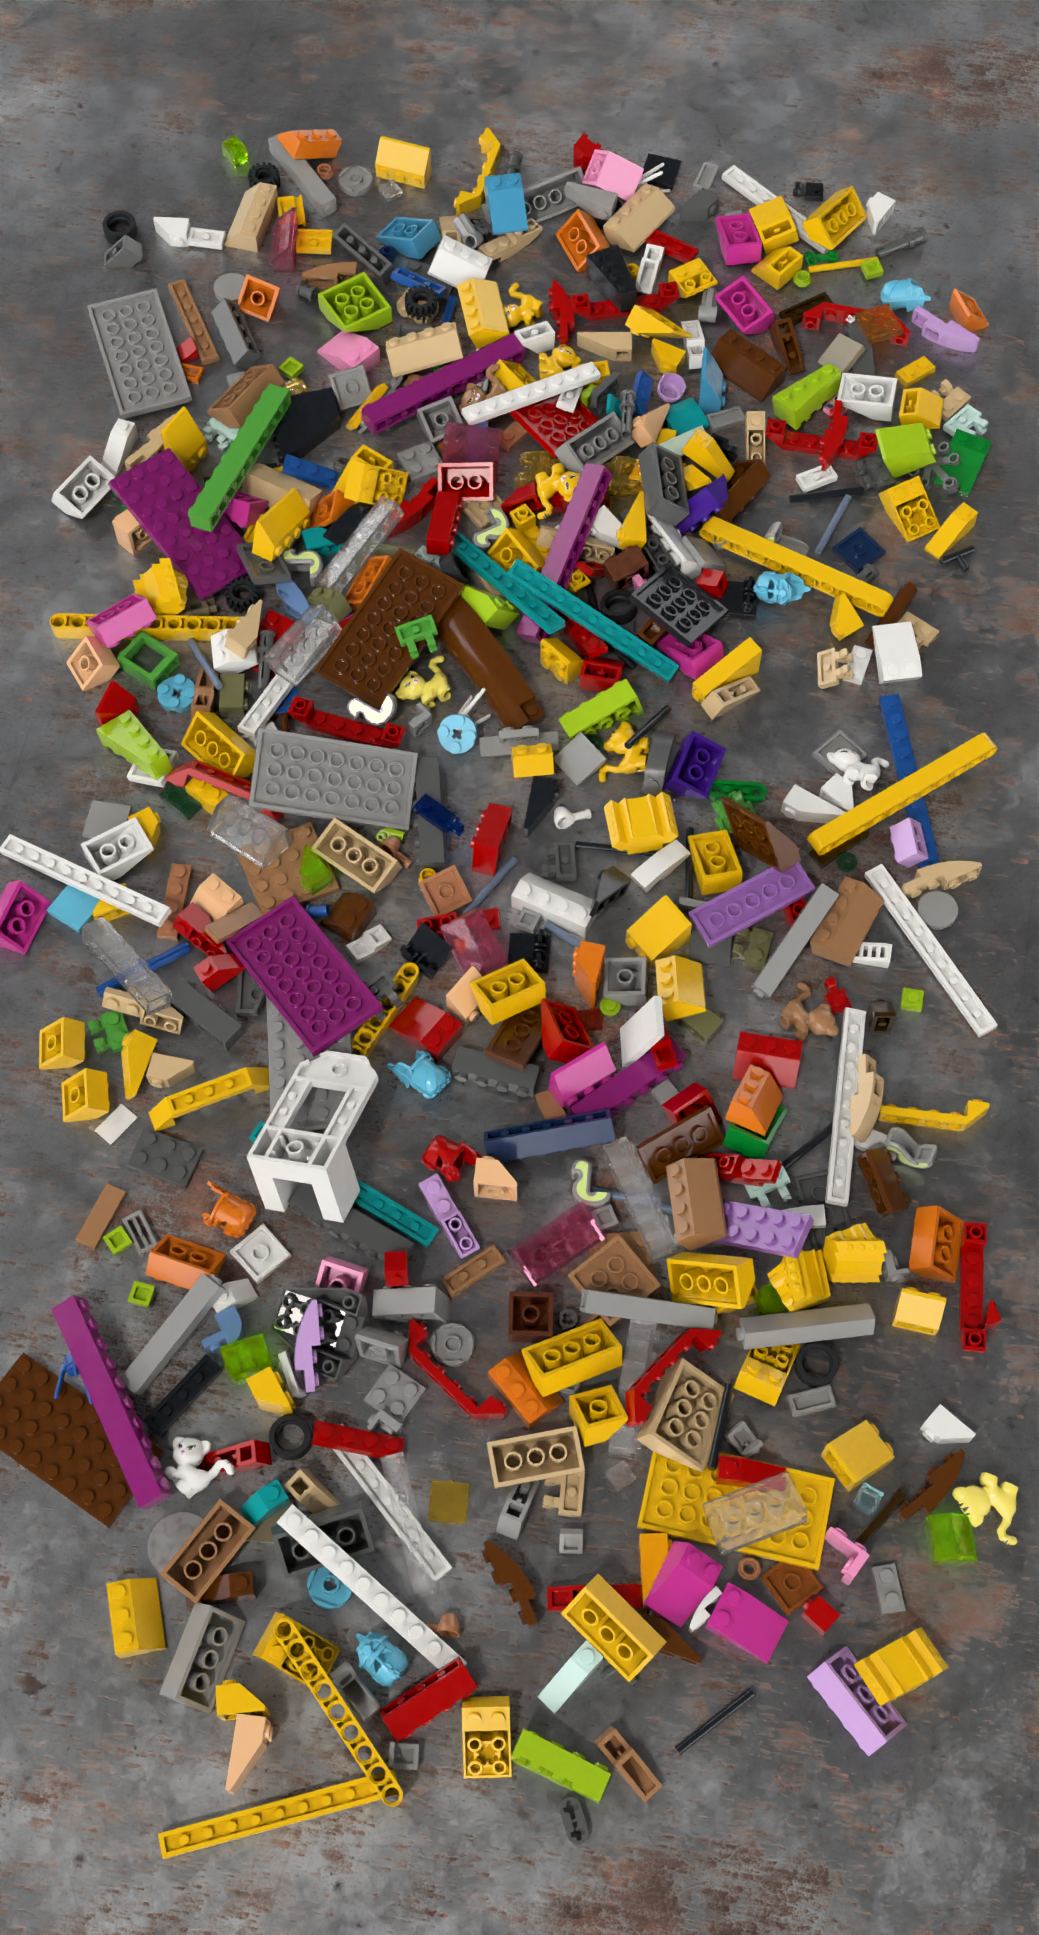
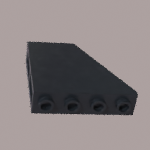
M332 387L290 396L291 404L272 433L276 436L273 437L275 449L279 448V452H277L279 463H284L286 454L302 459L341 428L340 415Z

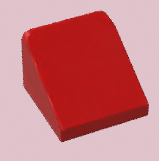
M192 337L176 348L181 363L199 358Z
M993 1300L988 1303L985 1310L984 1330L996 1328L1001 1322L999 1312Z

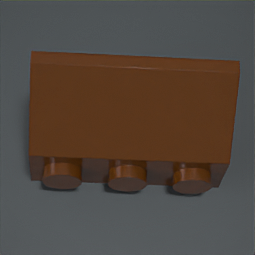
M885 1147L865 1151L856 1158L879 1218L882 1219L906 1210L909 1200L907 1194L902 1192L899 1185L901 1179L898 1172H894L892 1167L893 1159L890 1152L886 1151Z

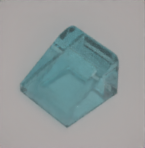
M863 1482L852 1507L872 1517L884 1493Z

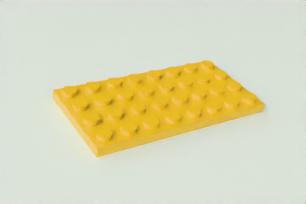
M656 1452L652 1453L637 1524L638 1529L655 1533H667L668 1536L803 1568L806 1567L816 1571L819 1570L835 1478L785 1467L786 1481L784 1492L716 1484L717 1467L715 1471L707 1469L708 1461L704 1471L700 1472ZM722 1452L719 1453L721 1456L739 1457Z

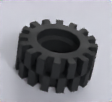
M262 162L263 165H260V163H256L257 167L253 165L252 169H249L248 179L250 188L262 182L277 185V190L279 189L280 175L278 168L274 164L271 165L268 162L266 165L265 162ZM263 177H268V178H269V179H267V180H259L260 178H263Z
M419 285V288L413 286V290L410 288L406 292L404 298L405 310L408 315H411V318L414 319L416 316L417 320H420V317L426 320V316L431 318V314L435 315V311H437V296L432 288L429 289L426 285L423 288L422 285ZM421 300L427 302L423 305L415 304V302Z
M243 576L240 577V580L236 577L234 582L229 581V586L226 585L225 587L226 602L228 607L232 608L235 613L238 610L239 614H242V611H245L246 614L251 604L255 605L260 600L259 587L254 585L249 577H246V580H244ZM239 592L250 593V595L244 599H239L235 597L236 594H238Z

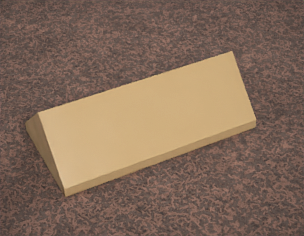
M257 463L245 477L242 493L268 500L267 507L271 508L294 487L310 510V520L324 491L273 468Z

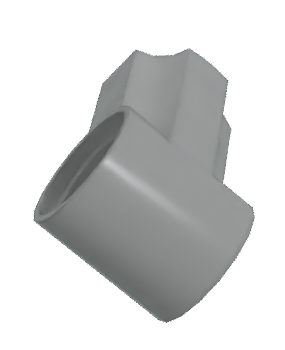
M465 212L453 219L452 223L462 238V244L472 249L482 245L483 235L476 231ZM471 236L475 239V244L471 242Z
M708 288L703 291L702 303L699 305L698 320L701 322H716L718 307L714 296L719 292L715 288Z

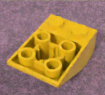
M782 195L749 209L765 254L799 241L796 227Z
M363 444L351 457L332 492L338 489L345 494L351 460L394 469L393 461Z
M351 460L344 498L395 509L397 505L403 502L409 473Z
M919 476L878 494L886 513L907 543L940 528Z
M801 1344L750 1349L739 1372L734 1389L775 1406Z
M275 1612L252 1655L306 1685L273 1632L274 1624L281 1618H287L293 1622L328 1675L341 1648L287 1615ZM287 1623L280 1624L277 1629L278 1634L282 1637L288 1636L291 1632V1626ZM296 1643L291 1647V1654L294 1657L303 1655L304 1646L302 1644ZM308 1664L304 1668V1674L309 1678L314 1677L318 1672V1668L314 1664Z
M510 1697L462 1698L464 1779L512 1777Z

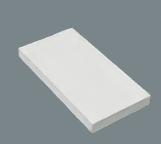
M653 996L620 1028L622 1067L627 1068L636 1062L665 1036L661 996Z

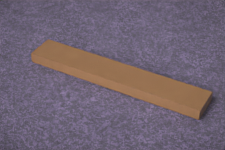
M185 279L169 283V291L189 336L193 338L202 365L205 366L220 361L218 352Z

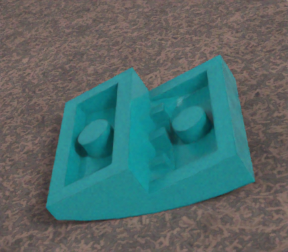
M692 397L670 405L664 420L668 424V429L677 430L676 437L703 425V428L709 426L706 416Z

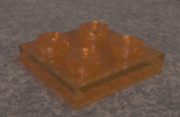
M889 303L855 313V320L869 345L903 334V328Z

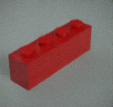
M437 491L426 537L427 554L447 555L450 553L451 548L455 547L454 536H457V524H460V512L463 510V500H460V492Z
M457 1657L382 1707L379 1712L386 1726L398 1742L401 1739L410 1737L414 1730L421 1725L429 1724L439 1713L450 1710L454 1703L460 1699L471 1696L478 1687L461 1658Z

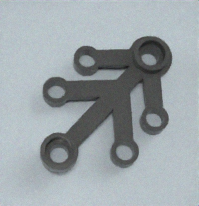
M942 442L935 446L937 453L946 455L951 451L948 442ZM952 453L949 457H935V463L925 466L924 475L921 479L922 484L927 482L923 486L925 491L931 487L930 480L933 470L943 481V488L947 493L953 494L957 492L960 487L959 482L955 477H949L939 465L957 466L961 462L960 456L957 453ZM917 469L910 472L909 475L911 478L920 477L921 471Z

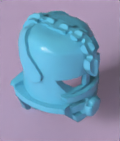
M908 278V280L886 282L880 292L881 301L886 310L907 308V312H910L918 305L923 307L925 301L931 300V296L925 295L923 288L919 287V283L911 278Z
M765 571L759 576L753 589L759 600L786 606L789 602L801 599L803 593L810 591L811 587L804 584L803 578L791 572L778 574L772 571Z
M423 1050L416 1051V1061L411 1067L402 1062H398L396 1065L392 1063L387 1065L400 1079V1082L406 1085V1088L412 1086L428 1099H433L450 1082L451 1078L447 1069L442 1065L436 1066L431 1055Z
M372 1631L367 1636L360 1633L356 1634V1638L360 1642L356 1653L359 1657V1668L361 1670L365 1669L382 1686H392L398 1680L404 1678L405 1671L409 1667L408 1657L390 1642V1638L387 1635Z

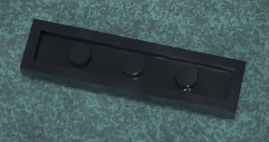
M205 1354L143 1420L144 1423L161 1437L217 1378L223 1369Z

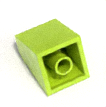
M923 422L875 430L883 461L894 479L936 462L934 455L937 454L934 443L931 444L930 439H933L930 429H926Z

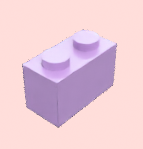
M909 817L890 827V839L894 845V857L897 863L910 868L929 858L920 822Z

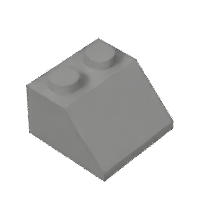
M451 396L417 409V418L431 444L466 430Z
M605 958L603 996L626 1006L645 1005L648 1002L649 982L647 958Z

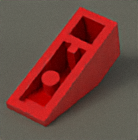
M253 1439L209 1452L204 1456L199 1468L208 1472L218 1460L228 1459L233 1464L234 1474L271 1466L270 1443ZM221 1468L217 1476L228 1475L226 1470Z
M719 1455L716 1484L785 1491V1467L745 1458Z

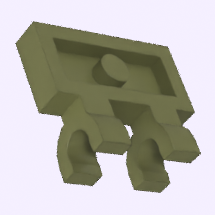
M753 927L752 932L748 928L736 934L735 939L749 942L748 948L746 950L743 946L734 943L730 957L744 960L743 966L761 971L765 965L774 932Z

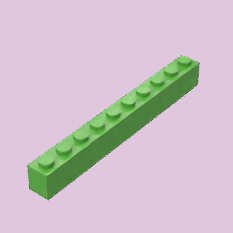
M269 384L266 390H263L258 403L254 404L253 411L246 417L243 427L238 430L234 441H231L226 454H223L218 467L214 468L213 475L206 481L203 491L198 494L196 502L189 508L188 517L192 527L209 532L214 530L290 406V389Z

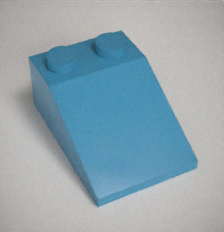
M520 173L485 177L484 193L493 235L528 231Z
M396 217L376 236V239L387 246L394 247L397 252L408 258L421 259L425 257L431 248L436 246V243L441 239V235L435 221L432 219Z
M703 348L699 407L703 413L711 414L721 411V407L725 406V396H722V392H725L726 381H723V373L708 348Z

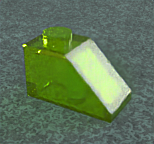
M308 844L304 846L299 870L301 878L299 883L305 891L309 890L312 895H315L333 883L331 872Z

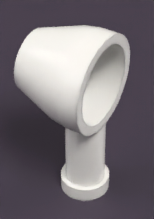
M561 806L554 810V822L558 829H566L577 820L591 819L590 809L571 813L568 809Z

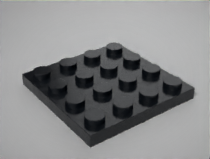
M671 563L667 564L628 598L636 607L641 609L687 648L728 612L726 607Z

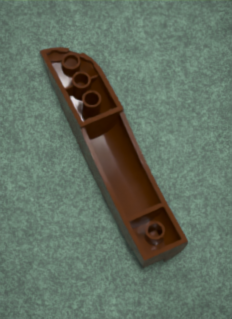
M460 595L437 628L438 635L435 636L441 646L459 665L479 692L482 688L486 689L482 697L503 728L513 727L516 730L542 722L545 714L536 702L534 693L490 630Z

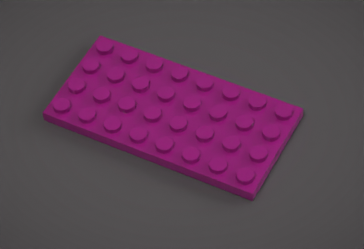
M170 448L109 481V487L167 558H170L175 569L186 576L188 585L201 601L224 589L226 585L229 586V581L234 582V578L237 577L239 580L240 577L248 574L236 551L237 544L246 542L224 515H222L212 532L191 526L188 511L194 505L198 494L203 489Z
M294 896L225 941L313 1057L383 1010L380 1002Z

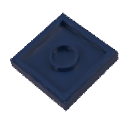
M861 527L832 547V551L856 574L863 570L865 564L872 565L886 553Z

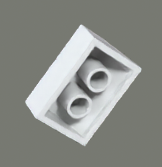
M444 235L427 274L457 288L458 284L471 278L484 280L492 258Z
M89 455L53 493L51 502L65 514L83 519L111 490L108 483L115 476Z

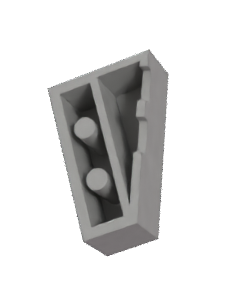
M424 1284L423 1287L404 1285L402 1288L397 1289L391 1286H384L382 1289L374 1290L372 1316L380 1322L408 1323V1320L413 1318L414 1320L422 1319L423 1324H429V1320H441L443 1324L450 1323L451 1298L438 1289L436 1285Z

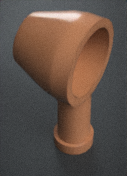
M391 836L379 843L378 847L397 859L406 869H409L413 864L411 859H408L399 852L401 842L397 837Z
M444 1613L438 1624L424 1623L441 1637L457 1638L460 1635L459 1620L455 1614Z

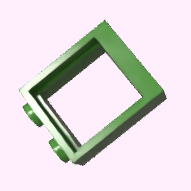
M143 631L138 636H135L131 643L120 651L117 657L121 669L155 691L180 665L176 652ZM145 645L165 657L151 673L131 662Z

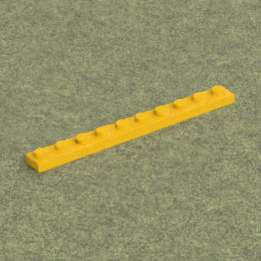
M395 1769L390 1770L391 1774L397 1781ZM385 1772L371 1775L374 1781L380 1782L384 1779ZM363 1777L158 1833L162 1859L379 1801L381 1798L368 1778ZM393 1787L385 1792V1798L399 1795L398 1790Z

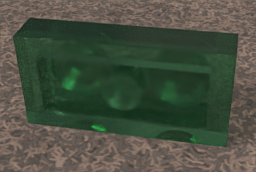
M172 783L159 794L165 803L187 821L202 809V805L180 786H175Z

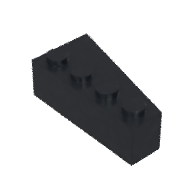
M618 244L586 255V273L620 312L632 309L637 302V289Z

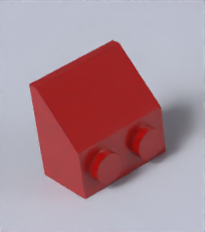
M696 1082L661 1105L671 1125L706 1105L711 1107L718 1125L723 1123L707 1088Z

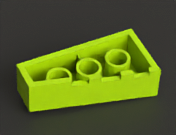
M828 363L772 396L774 415L786 421L795 430H798L803 421H808L815 410H820L825 401H829L839 392L842 378L841 370Z
M624 679L623 681L616 682L608 690L599 692L593 699L581 703L573 711L564 713L558 720L570 741H572L580 732L588 739L596 735L597 730H608L612 728L614 722L619 720L627 721L630 719V715L634 713L640 715L644 711L636 693L627 679Z
M130 710L96 729L103 746L111 748L114 753L123 756L129 763H134L140 770L155 780L172 770L166 753Z
M523 1728L511 1755V1761L599 1804L611 1776V1773L607 1772L608 1767L598 1762H595L593 1765L586 1761L584 1755L575 1751L570 1753L564 1750L563 1745L555 1741L549 1742L543 1739L542 1735Z

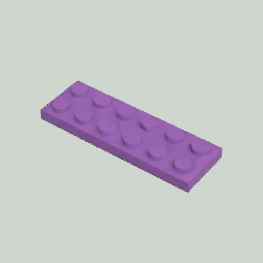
M799 862L783 873L771 867L689 911L688 916L708 948H711L813 893L816 888Z
M722 1200L728 1236L716 1240L714 1243L798 1258L814 1222L811 1215Z

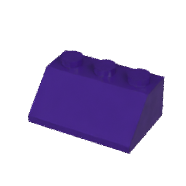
M724 474L688 500L690 514L676 525L681 534L687 530L692 532L699 526L697 522L701 521L704 523L712 517L710 515L712 511L717 513L724 507L722 503L728 500L727 483Z
M692 730L683 738L663 787L680 797L706 799L726 749Z

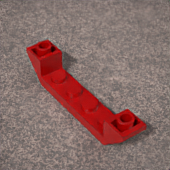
M676 281L659 283L657 294L637 296L636 305L655 310L656 312L663 311L679 298ZM588 293L570 295L573 312L590 322L628 317L632 311L630 309L620 312L610 300L590 302Z
M823 302L803 313L801 328L818 331L821 320L847 324L846 319L849 315H854L855 319L870 318V328L892 332L890 343L908 346L911 331L896 314Z
M768 418L765 435L782 450L819 455V451L823 452V448H819L820 437L824 436L785 430L786 421ZM860 432L858 441L845 439L837 458L857 460L876 452L878 443L876 434Z
M294 696L288 710V714L307 729L359 744L383 748L397 747L400 745L406 731L405 727L388 722L385 728L382 729L314 709L312 700Z
M193 760L173 768L165 778L166 781L171 782L173 785L184 788L192 776L196 780L212 784L215 788L229 791L235 796H241L248 800L250 798L252 782L199 760ZM260 809L258 819L276 826L283 813Z
M964 1222L960 1247L959 1338L962 1351L986 1352V1330L983 1329V1250L987 1244V1223Z
M412 1318L409 1321L410 1359L472 1420L505 1419L507 1417V1406L500 1398L495 1399L490 1395L477 1407L478 1402L471 1395L466 1396L461 1391L463 1388L456 1380L450 1381L445 1376L447 1372L441 1365L437 1364L435 1366L430 1361L431 1356L423 1348L419 1350L429 1340L428 1328L421 1321L416 1322Z
M694 1328L682 1332L625 1392L626 1414L628 1416L626 1425L629 1428L635 1425L641 1426L648 1420L647 1414L652 1408L642 1397L651 1390L649 1385L653 1381L657 1382L665 1375L663 1370L667 1366H673L679 1360L678 1354L681 1351H687L692 1345L699 1352L706 1349L710 1351L719 1343L717 1339L722 1335V1332L720 1330Z

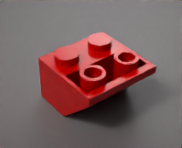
M586 656L580 673L579 689L598 693L608 690L616 682L621 681L625 662L598 656L590 659Z

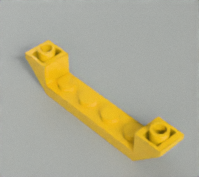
M487 127L479 137L481 153L487 154V162L483 163L482 175L479 174L477 187H474L473 192L460 191L459 196L455 198L454 208H456V216L464 212L467 214L482 207L481 205L485 199V177L494 176L501 158V144Z
M523 504L510 512L512 521L516 529L521 530L546 560L550 548L536 545L540 531L536 526V516L526 504ZM577 569L573 572L566 591L576 592L590 584L591 581L582 571Z
M244 1067L165 1097L148 1112L154 1130L158 1132L176 1125L174 1118L248 1090L254 1089L255 1094L269 1090V1068Z
M980 1099L968 1100L964 1116L958 1112L947 1114L940 1113V1111L934 1109L923 1111L916 1107L899 1108L893 1104L883 1106L881 1103L877 1120L965 1131L986 1115L990 1103Z

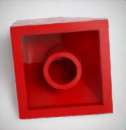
M112 680L95 710L99 727L128 710L135 717L138 716L140 711L136 697Z

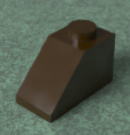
M882 999L870 1001L867 1010L869 1033H890L896 1017L892 1002Z

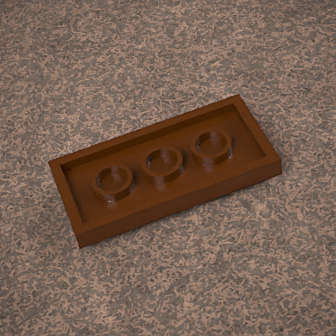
M541 1003L505 1019L486 1048L485 1056L524 1071L542 1041Z
M706 1105L635 1146L650 1182L656 1184L667 1177V1165L683 1158H700L723 1145L724 1137L711 1107Z

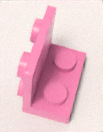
M830 1527L824 1540L849 1558L841 1571L844 1574L841 1581L849 1586L870 1555L866 1553L867 1549L858 1542L853 1543L847 1539L848 1535L843 1530L837 1527L835 1529Z

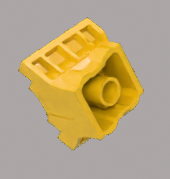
M159 558L160 564H152V567L147 572L139 574L141 580H133L135 593L148 600L155 615H177L185 609L188 580L185 575L173 568L170 558Z
M661 792L656 797L648 794L639 798H624L619 803L611 800L604 806L612 847L619 851L625 850L628 852V855L661 850L663 844L671 843L679 836L670 795Z
M866 1223L856 1224L846 1230L836 1231L826 1236L822 1255L826 1263L825 1270L828 1280L840 1283L880 1282L879 1275H882V1262L885 1261L883 1253H887L884 1241L876 1238Z
M815 1249L811 1251L801 1250L797 1259L783 1256L781 1263L767 1274L772 1286L777 1290L789 1312L809 1310L813 1306H818L828 1301L831 1297L821 1249L816 1252Z
M921 1627L854 1664V1667L880 1706L898 1699L949 1668Z

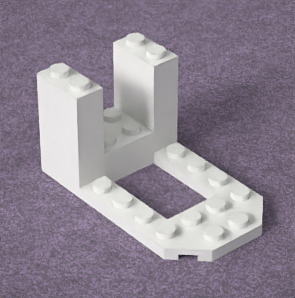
M327 1050L319 1054L320 1057L315 1060L309 1061L307 1059L299 1063L246 1157L265 1209L285 1212L289 1205V1200L300 1183L312 1184L323 1219L343 1223L360 1192L345 1143L379 1079L366 1056ZM312 1087L346 1092L324 1134L289 1129Z

